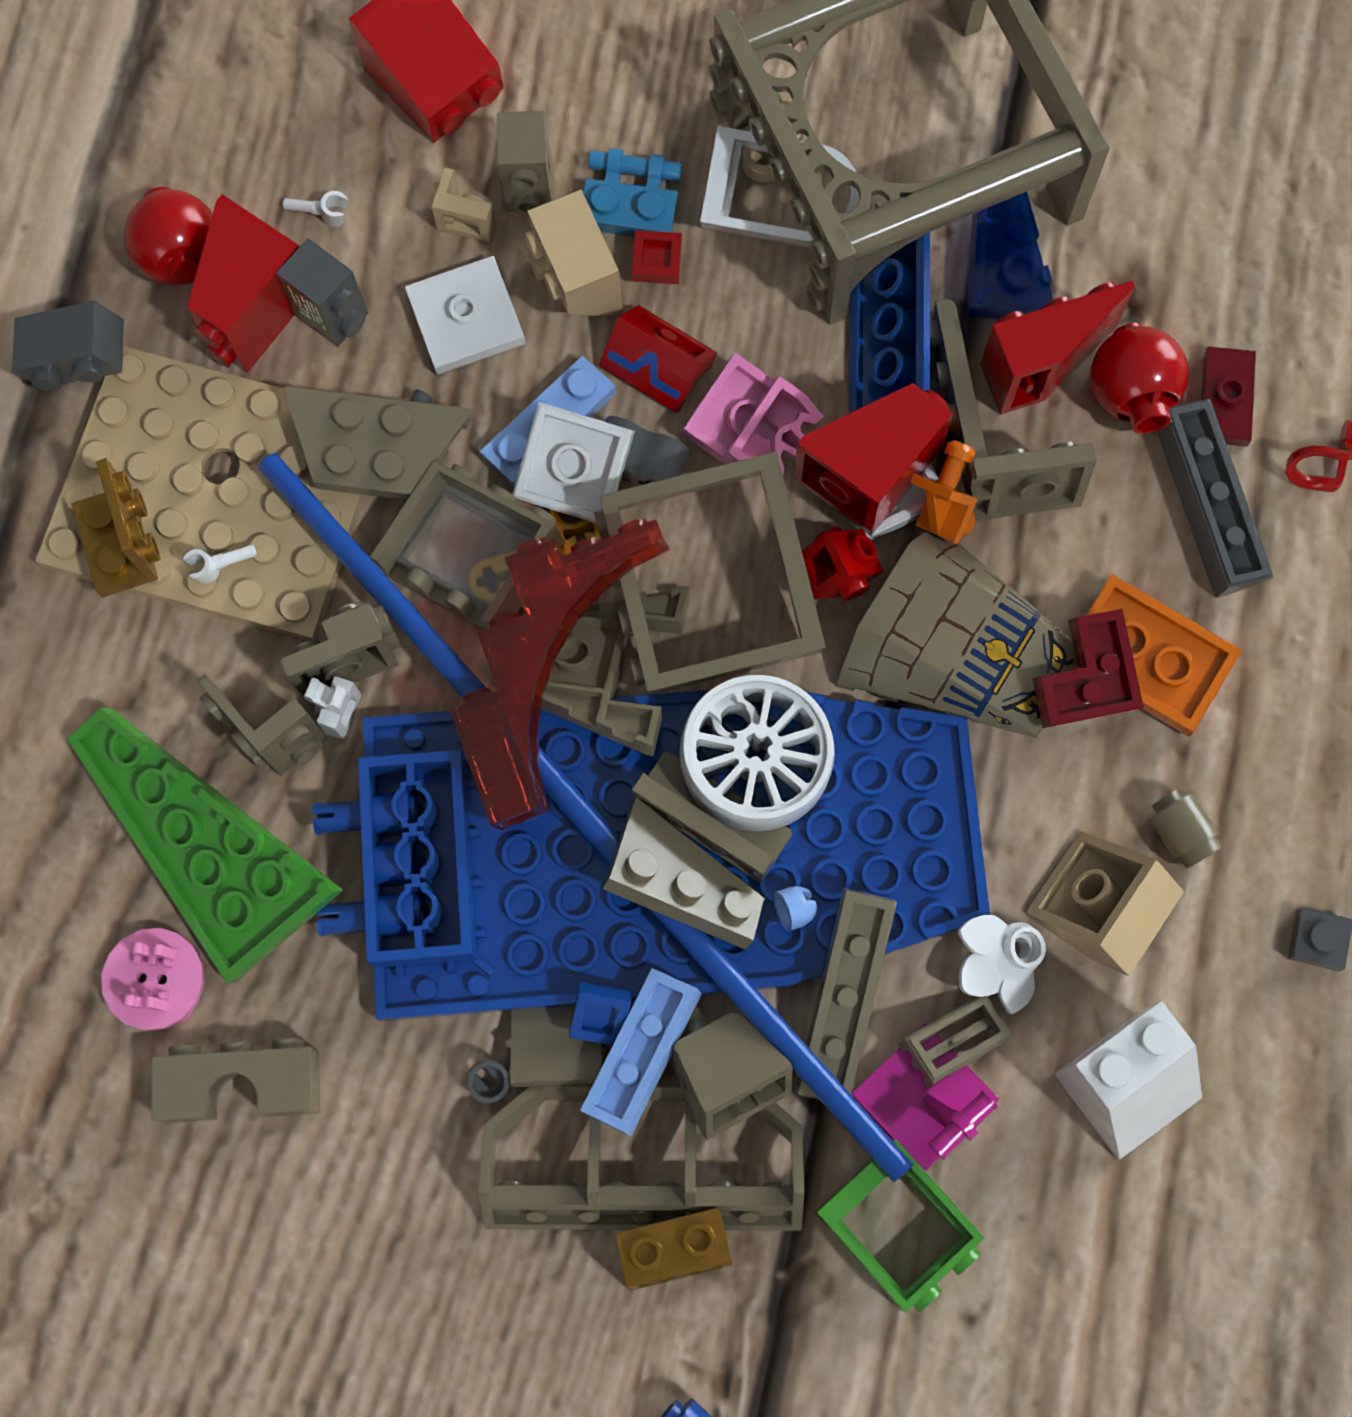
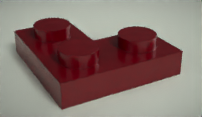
M1123 609L1068 620L1079 669L1033 678L1043 728L1144 708Z

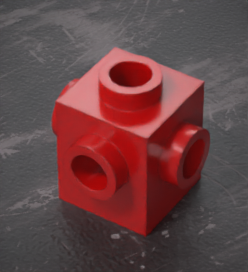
M839 526L827 529L817 535L814 542L802 550L814 600L842 597L843 601L856 599L870 590L868 583L884 572L877 558L876 547L871 539L866 536L864 529L842 530Z

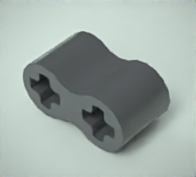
M608 416L605 422L635 431L621 480L640 486L680 476L690 454V450L685 444L671 436L643 429L635 423L618 416Z

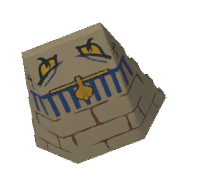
M926 530L908 544L858 624L836 685L839 688L851 691L859 689L875 693L878 698L894 702L902 700L926 706L927 710L946 714L949 712L969 717L972 722L1037 738L1043 726L1033 678L1078 669L1073 640L961 544L952 543Z

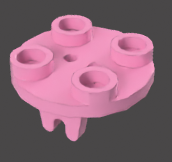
M163 928L138 930L123 938L108 954L101 973L102 995L110 1012L126 1025L151 1031L167 1029L175 1024H181L192 1015L205 986L204 964L201 959V953L194 944L190 943L179 933ZM146 974V981L141 983L139 980L140 976ZM166 976V983L161 985L160 978Z

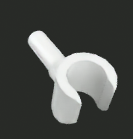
M339 191L327 192L323 195L321 201L285 198L283 201L284 210L320 215L323 222L332 228L339 227L344 223V215L339 212H331L328 209L331 207H348L347 197Z
M254 544L214 556H210L203 550L194 549L185 554L183 561L189 565H197L205 561L203 569L197 573L190 574L189 577L199 583L209 584L219 576L220 569L258 555Z

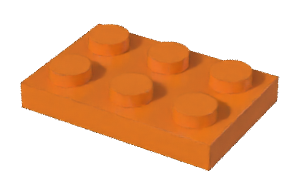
M1111 574L1087 615L1123 609L1144 708L1141 709L1190 737L1243 650Z

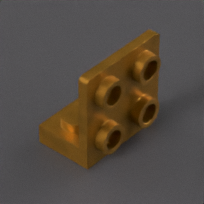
M107 458L96 461L104 493L71 503L95 590L102 598L158 580L154 562L161 560L160 552L152 533L145 534L141 518L148 516V512L140 490L138 488L132 489L125 471L117 472Z

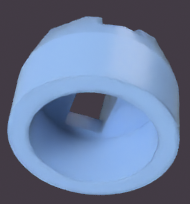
M801 886L788 887L774 893V906L777 916L787 931L805 926L816 915V901L810 900L812 893Z

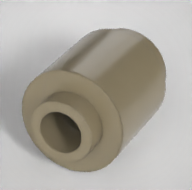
M1175 790L1152 805L1157 814L1152 816L1149 822L1174 860L1181 859L1186 869L1222 848L1216 839L1219 832L1193 793L1182 797L1180 792Z

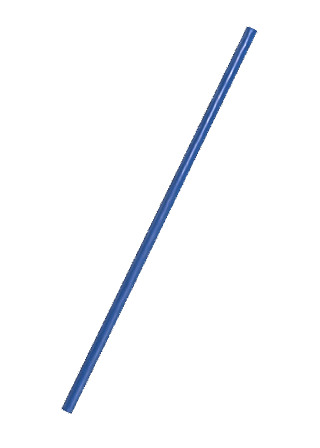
M272 453L265 457L258 466L259 471L380 606H383L388 616L611 865L620 836L277 453ZM651 910L762 1036L789 1060L794 1072L893 1183L913 1166V1163L707 933Z

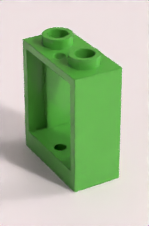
M895 1139L892 1141L913 1163V1166L904 1175L959 1236L902 1290L841 1221L888 1177L873 1159L819 1207L815 1213L901 1311L906 1313L911 1307H914L919 1313L942 1292L937 1283L949 1271L953 1270L957 1275H960L978 1259L981 1253L976 1246L984 1239V1236Z

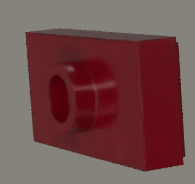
M1208 346L1204 352L1201 400L1210 398L1226 445L1247 447L1252 441L1256 351Z

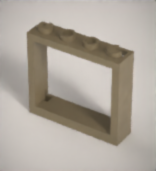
M777 451L600 495L603 510L594 512L601 541L607 539L611 541L615 558L606 560L612 588L622 587L626 606L618 608V614L624 637L634 636L638 655L630 657V663L637 686L646 684L649 694H657L825 652L826 646ZM760 476L800 638L659 673L620 510Z

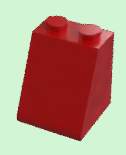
M372 0L349 18L364 71L433 143L445 134L450 135L462 126L465 118L479 107L490 105L498 97L500 91L504 89L499 62L452 0Z
M223 194L216 200L187 308L197 324L194 328L195 332L209 345L206 348L208 354L227 368L233 363L248 373L295 315L276 272L295 253L299 245Z
M912 383L804 435L797 443L793 479L857 527L864 529L868 535L872 536L914 485L910 483L913 474L922 475L941 452L953 412L949 410L946 401L940 395L931 390L923 391Z

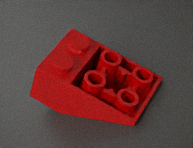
M1133 280L1120 285H1115L1113 282L1104 283L1093 288L1087 295L1072 300L1069 297H1059L1046 303L1042 309L1023 314L1022 311L1011 312L999 318L992 325L980 366L1000 415L1045 401L1117 328L1134 291L1135 285Z

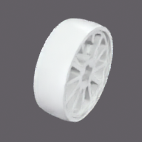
M767 675L736 677L717 685L706 693L688 715L682 731L679 750L680 769L684 783L699 807L724 825L739 830L755 832L774 830L791 824L812 809L827 786L835 756L834 740L829 722L816 701L807 692L793 683ZM750 702H760L762 704L760 716H758L755 707ZM770 705H775L786 712L772 727H768L766 723ZM729 714H737L747 721L748 727L741 731L729 733L722 727L721 719ZM792 719L798 720L805 727L803 730L778 736ZM704 725L712 727V734L700 731ZM810 741L816 755L786 750L784 748ZM699 746L728 751L729 753L705 761H698L696 750ZM750 746L756 752L762 749L766 751L763 762L757 756L750 759L747 757ZM783 763L811 768L812 780L809 783H805ZM733 765L734 768L716 788H713L703 775ZM772 774H776L795 790L798 795L787 802H783ZM739 777L747 781L743 804H737L723 796ZM763 781L772 805L771 807H752L751 801L755 782Z

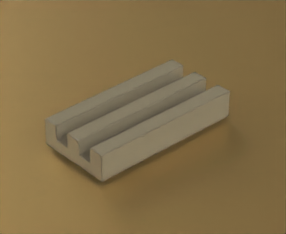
M988 996L972 999L909 1035L899 1043V1046L904 1053L909 1051L913 1057L910 1063L915 1071L918 1069L922 1071L925 1076L922 1082L928 1089L1005 1044L1014 1036ZM981 1009L984 1013L985 1018L930 1050L925 1051L922 1047V1042ZM990 1027H993L997 1033L938 1069L932 1062Z

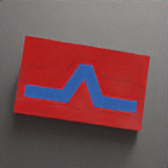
M638 305L618 317L598 365L678 413L682 410L695 379L711 369L718 352Z

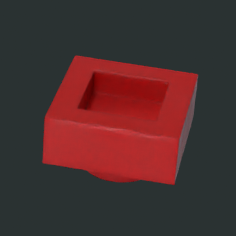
M635 230L631 272L632 282L679 285L682 233Z

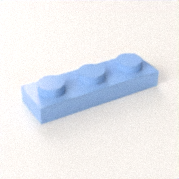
M582 355L480 451L482 459L514 488L538 403L542 402L592 418L617 394L616 386Z
M651 969L580 1110L581 1112L630 1137L632 1136L673 1053V1045L680 1039L702 995L697 988L656 969Z

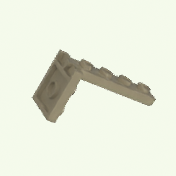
M949 299L935 300L933 318L930 320V349H936L938 362H934V381L937 391H945L949 410L953 412L947 433H953L954 440L973 447L975 451L972 463L967 462L964 467L962 480L965 493L978 498L973 509L976 520L1080 507L1097 462L1093 443L1076 445L1073 442H1062L1053 445L1049 449L1027 451L1017 448L1007 450L997 456L988 457L956 304Z

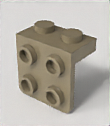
M206 674L197 680L206 691L199 698L201 702L231 733V737L250 759L252 758L261 770L270 764L282 776L295 764L303 765L310 761L320 751V743L327 738L295 698L255 730Z

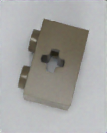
M545 111L497 112V166L506 211L528 214V210L553 201L552 156Z

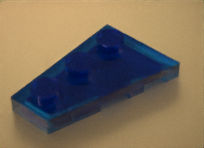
M1027 192L972 214L966 315L998 320L1002 316L1015 311H1022L1023 314L1040 310L1046 303L1053 300L1050 288L1053 280L1049 266H1044L1037 243L1040 235Z

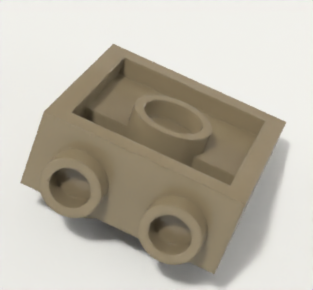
M369 602L363 605L350 603L337 608L331 614V618L321 621L328 640L321 643L319 640L301 643L291 650V655L280 659L287 678L303 698L312 677L330 687L334 676L356 683L398 666L393 650L401 647L382 605L372 608Z

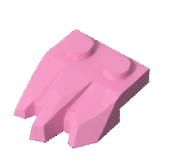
M735 352L710 386L680 431V434L724 464L777 451L783 475L785 467L780 456L782 455L793 461L796 460L797 443L804 436L800 425L812 426L824 416L806 394L780 375L773 380Z

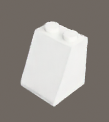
M1162 1001L1133 1014L1054 1073L1117 1160L1122 1159L1202 1099L1196 1045Z

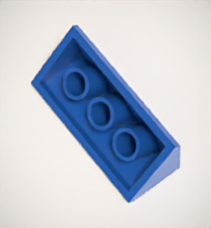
M930 232L905 245L883 260L850 293L849 414L912 383L923 391L930 390Z

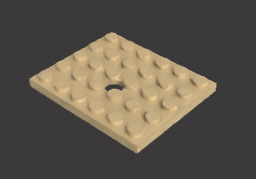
M123 346L122 373L107 375L103 380L35 562L41 568L93 582L71 503L104 493L96 461L107 458L117 472L125 471L132 489L138 488L140 490L148 512V516L141 518L145 534L152 533L161 557L160 561L154 562L158 580L124 591L305 641L317 640L322 626L321 621L324 620L342 563L259 471L258 466L265 457L272 453H277L351 537L366 495L316 489L284 394L285 388ZM218 452H230L237 456L240 468L236 477L228 478L221 484H213L205 478L204 465L210 456ZM252 544L255 546L258 556L227 565V567L220 569L219 576L209 584L199 583L189 577L190 574L201 571L205 561L197 565H189L183 561L185 554L194 549L203 550L210 556H214Z

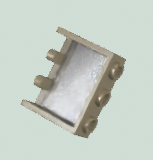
M433 461L370 555V558L387 577L503 640L508 625L559 546H564L565 544L563 537L555 526L557 520L540 507L532 506L528 510L516 504L517 499L497 485H492L488 489L478 484V479L471 472L457 464H453L450 469Z

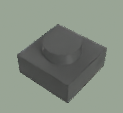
M1304 907L1298 909L1288 960L1338 972L1345 970L1352 932V919Z

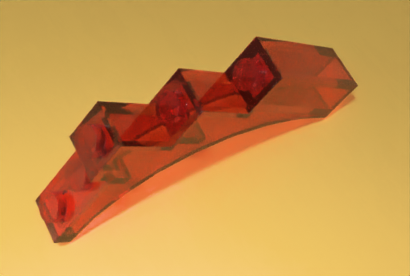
M646 519L630 521L619 527V534L601 541L599 538L582 540L574 544L570 548L571 553L564 555L563 550L553 538L547 541L544 538H536L522 543L516 548L517 553L505 557L525 614L519 616L518 613H508L490 621V628L477 633L497 691L492 692L490 688L473 691L462 697L463 704L450 709L491 826L504 830L549 812L540 776L538 730L543 696L553 666L576 623L604 591L635 567L670 550L665 534L656 519L649 522Z

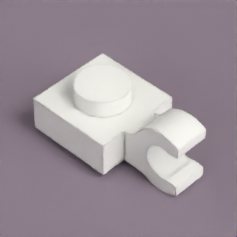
M334 676L331 686L328 687L312 677L304 698L316 705L315 716L318 717L317 724L325 734L344 740L362 694L354 682Z

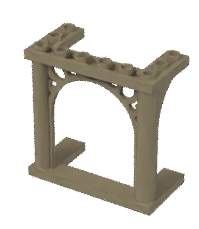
M790 0L741 21H738L733 9L714 16V37L709 39L711 52L714 57V64L709 66L710 75L714 83V89L709 91L712 106L719 118L725 116L730 127L733 129H740L750 124L756 143L760 147L766 145L772 157L770 159V168L774 179L780 187L786 185L792 197L790 206L795 221L800 228L807 226L813 238V241H811L813 260L808 265L811 278L810 284L806 286V291L813 309L816 312L822 310L829 325L847 318L851 291L874 267L905 245L947 224L1046 183V189L1066 226L1084 218L1110 147L1029 0L945 1L964 37L981 30L988 4L1055 130L946 175L914 183L879 181L845 167L829 154L818 141L809 124L804 105L805 80L809 68L820 49L834 35L847 26L909 0ZM805 41L807 49L799 53L794 47L799 42ZM769 59H783L791 63L796 72L788 78H778L768 74L763 69L762 64ZM778 92H788L792 101L789 104H782V97ZM804 134L808 139L800 142L797 135ZM818 170H827L833 178L825 188L822 186L821 173L816 175ZM853 186L860 195L858 205L846 214L837 212L832 204L834 195L842 187ZM881 195L888 201L884 203L876 202L875 209L869 211L871 196Z

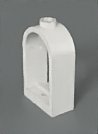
M718 126L700 219L702 228L811 247L813 238L809 231L729 217L742 148L767 153L769 151L766 145L760 147L756 143L750 131ZM822 145L837 161L856 172L851 162L842 153L832 147ZM848 186L850 201L845 214L855 209L860 201L859 192L853 186Z

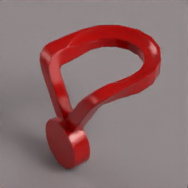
M1345 420L1343 424L1339 449L1312 445L1293 452L1288 457L1286 463V476L1289 481L1298 487L1308 490L1337 491L1344 480L1347 462L1352 460V421ZM1312 456L1339 460L1335 478L1308 476L1301 473L1296 465L1304 458Z

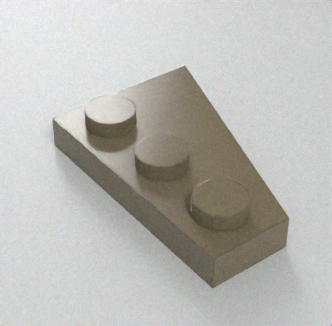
M635 798L629 807L603 889L746 950L754 940L765 898L647 805Z

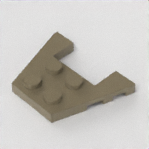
M689 587L670 588V594L647 597L646 591L640 592L649 630L682 634L689 603ZM598 598L535 606L513 682L514 696L640 753L654 756L662 721L661 707L613 701L628 637H624L618 614V608L626 606L625 600L599 604Z

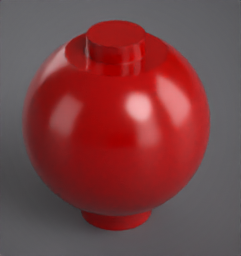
M156 187L149 190L134 205L126 219L124 243L130 260L144 276L157 283L169 286H182L193 283L213 214L203 201L190 193L168 187Z
M1130 323L1117 328L1113 335L1107 338L1099 347L1090 368V385L1097 403L1113 418L1131 423L1132 430L1139 434L1156 432L1170 424L1171 416L1169 410L1177 406L1181 401L1189 379L1187 358L1178 342L1160 329L1141 326L1137 323Z

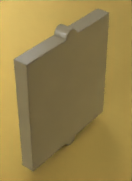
M574 1005L511 1010V1038L507 1039L505 1043L507 1050L511 1052V1087L594 1084L602 1068V1048L606 1047L607 1044L569 1038V1026Z

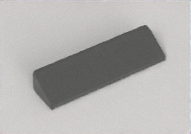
M1210 398L1171 408L1169 410L1171 416L1170 424L1158 430L1157 433L1214 596L1216 598L1227 596L1271 580L1274 577Z

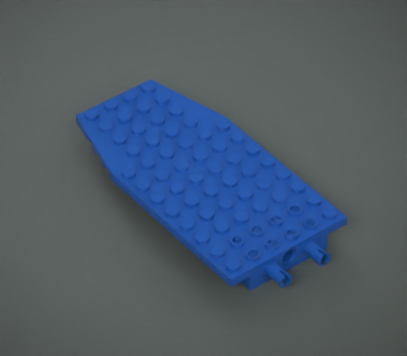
M710 690L613 698V701L661 707L662 721L654 756L640 753L531 704L503 707L620 836L629 807L633 803V787L643 773L647 776L664 752H671L679 758L682 731L688 715L697 702ZM808 693L820 706L829 722L834 740V765L827 786L818 802L800 819L786 825V827L791 829L792 836L761 884L691 840L765 898L754 940L746 950L708 934L757 990L790 988L822 977L843 888L891 898L897 901L885 955L957 931L969 919L981 915H990L967 717L903 707L901 710L874 706L875 703L859 700L849 702L825 698V695ZM750 702L755 707L758 716H760L762 704L760 702ZM770 705L766 725L772 727L786 711L775 705ZM472 709L363 718L364 757L358 758L360 793L358 801L313 803L312 814L317 815V818L313 819V828L316 835L348 831L361 832L364 896L362 901L327 904L316 914L321 916L322 919L316 920L320 937L329 934L365 932L367 963L374 968L376 1020L390 1021L571 1006L575 1004L580 982L631 991V1001H634L652 968L697 988L702 995L724 993L649 908L603 889L610 864ZM729 714L721 719L722 727L729 733L741 731L748 727L747 721L737 714ZM792 719L778 736L788 735L803 730L805 727L798 720ZM704 725L700 732L712 734V727ZM810 741L784 748L786 750L816 755ZM699 746L696 750L698 761H705L729 753L728 751ZM751 746L748 748L747 757L749 759L757 756L762 762L764 761L766 755L764 749L756 752ZM783 763L805 783H809L812 780L811 768ZM733 765L705 773V775L720 784L734 768ZM772 774L783 802H787L798 795L795 790L776 774ZM739 777L729 790L744 799L747 781ZM763 781L755 782L751 804L755 807L772 806ZM801 886L812 893L810 900L816 901V915L805 926L787 931L777 916L774 906V893L788 887Z

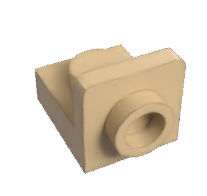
M445 168L440 183L434 182L432 184L428 197V209L433 211L437 230L491 243L496 228L492 204L472 194L459 196L455 170Z

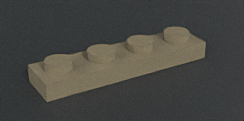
M843 888L806 1045L852 1095L897 901L891 898ZM798 1077L795 1089L797 1094L819 1099L802 1079Z

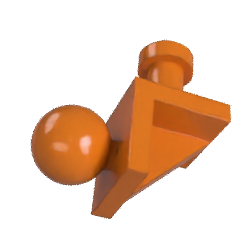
M953 440L947 443L944 453L948 454L938 480L913 474L910 483L925 489L926 501L916 526L952 543L959 544L961 538L967 536L975 526L976 517L973 509L978 498L956 489L967 462L972 463L975 451L973 447Z

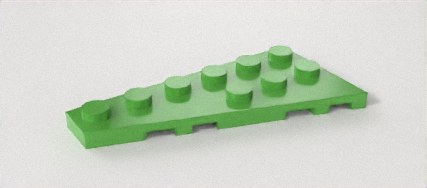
M99 708L67 738L226 983L238 981L344 891L114 709Z

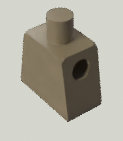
M695 1007L681 1035L683 1038L673 1045V1069L704 1138L708 1140L790 1095L793 1066L782 1053L739 1013L731 1012L711 1023L699 1007Z

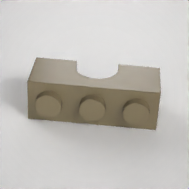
M300 1038L272 1040V1049L252 1050V1042H227L220 1044L219 1053L200 1054V1045L168 1047V1056L152 1057V1121L178 1123L217 1120V1098L219 1092L227 1082L237 1077H247L253 1083L257 1092L258 1115L272 1117L319 1114V1051L311 1047H304V1039Z

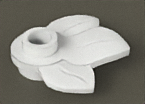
M981 915L969 919L958 930L961 940L971 951L964 958L959 970L960 990L974 997L990 996L998 993L1003 1007L1009 1014L1018 1012L1029 1003L1035 991L1033 970L1042 962L1046 951L1043 936L1029 924L1016 922L1007 925L994 915ZM1015 941L1020 946L1019 956L1015 952Z

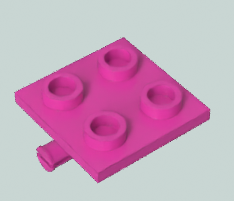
M927 1022L924 1023L918 1030L922 1029L923 1027L929 1024ZM936 1034L922 1042L921 1045L925 1051H928L944 1040ZM899 1047L852 1092V1096L893 1140L897 1139L926 1172L939 1158L945 1160L946 1156L965 1138L971 1141L978 1134L976 1128L989 1114L998 1108L996 1103L1000 1099L968 1065L927 1089L922 1082V1079L925 1077L920 1069L915 1071L910 1063L913 1057L909 1051L904 1053L901 1047ZM951 1050L932 1062L938 1069L957 1058L958 1055Z

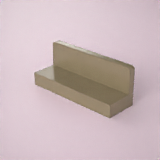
M668 751L662 754L648 776L644 773L641 775L632 789V801L635 798L639 799L682 834L760 884L792 836L791 829L786 826L761 832L744 831L724 825L708 815L699 807L689 793L682 777L679 758ZM703 774L706 780L713 788H716L720 785L707 775ZM730 790L723 795L732 802L743 804L744 799Z

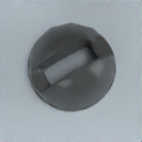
M480 1060L468 1072L467 1085L469 1092L476 1100L482 1103L499 1101L509 1089L510 1080L508 1072L504 1065L497 1060ZM485 1068L500 1085L492 1091L486 1081L477 1074L480 1069Z

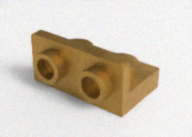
M711 1209L619 1232L615 1237L626 1288L629 1291L733 1265L721 1212L718 1209Z

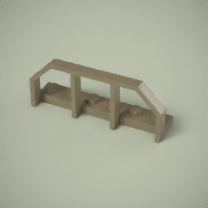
M660 1078L649 1101H685V1186L673 1181L660 1182L655 1186H631L622 1181H610L600 1186L602 1123L591 1117L587 1186H578L570 1181H556L550 1185H525L518 1181H503L493 1185L496 1142L544 1101L586 1100L593 1084L529 1086L484 1124L478 1193L485 1229L631 1230L711 1209H718L721 1212L725 1230L802 1231L804 1205L802 1125L776 1102L757 1112V1114L791 1143L792 1186L782 1182H768L761 1186H736L733 1183L723 1181L714 1182L708 1186H696V1120L677 1078Z

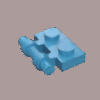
M610 148L609 152L591 150L589 169L606 171L604 181L586 178L583 194L600 231L633 237L635 236V230L673 232L678 205V191L662 189L663 179L681 182L683 163L666 161L665 155L651 154L650 158L625 155V151L622 149ZM622 174L647 177L646 186L621 183Z

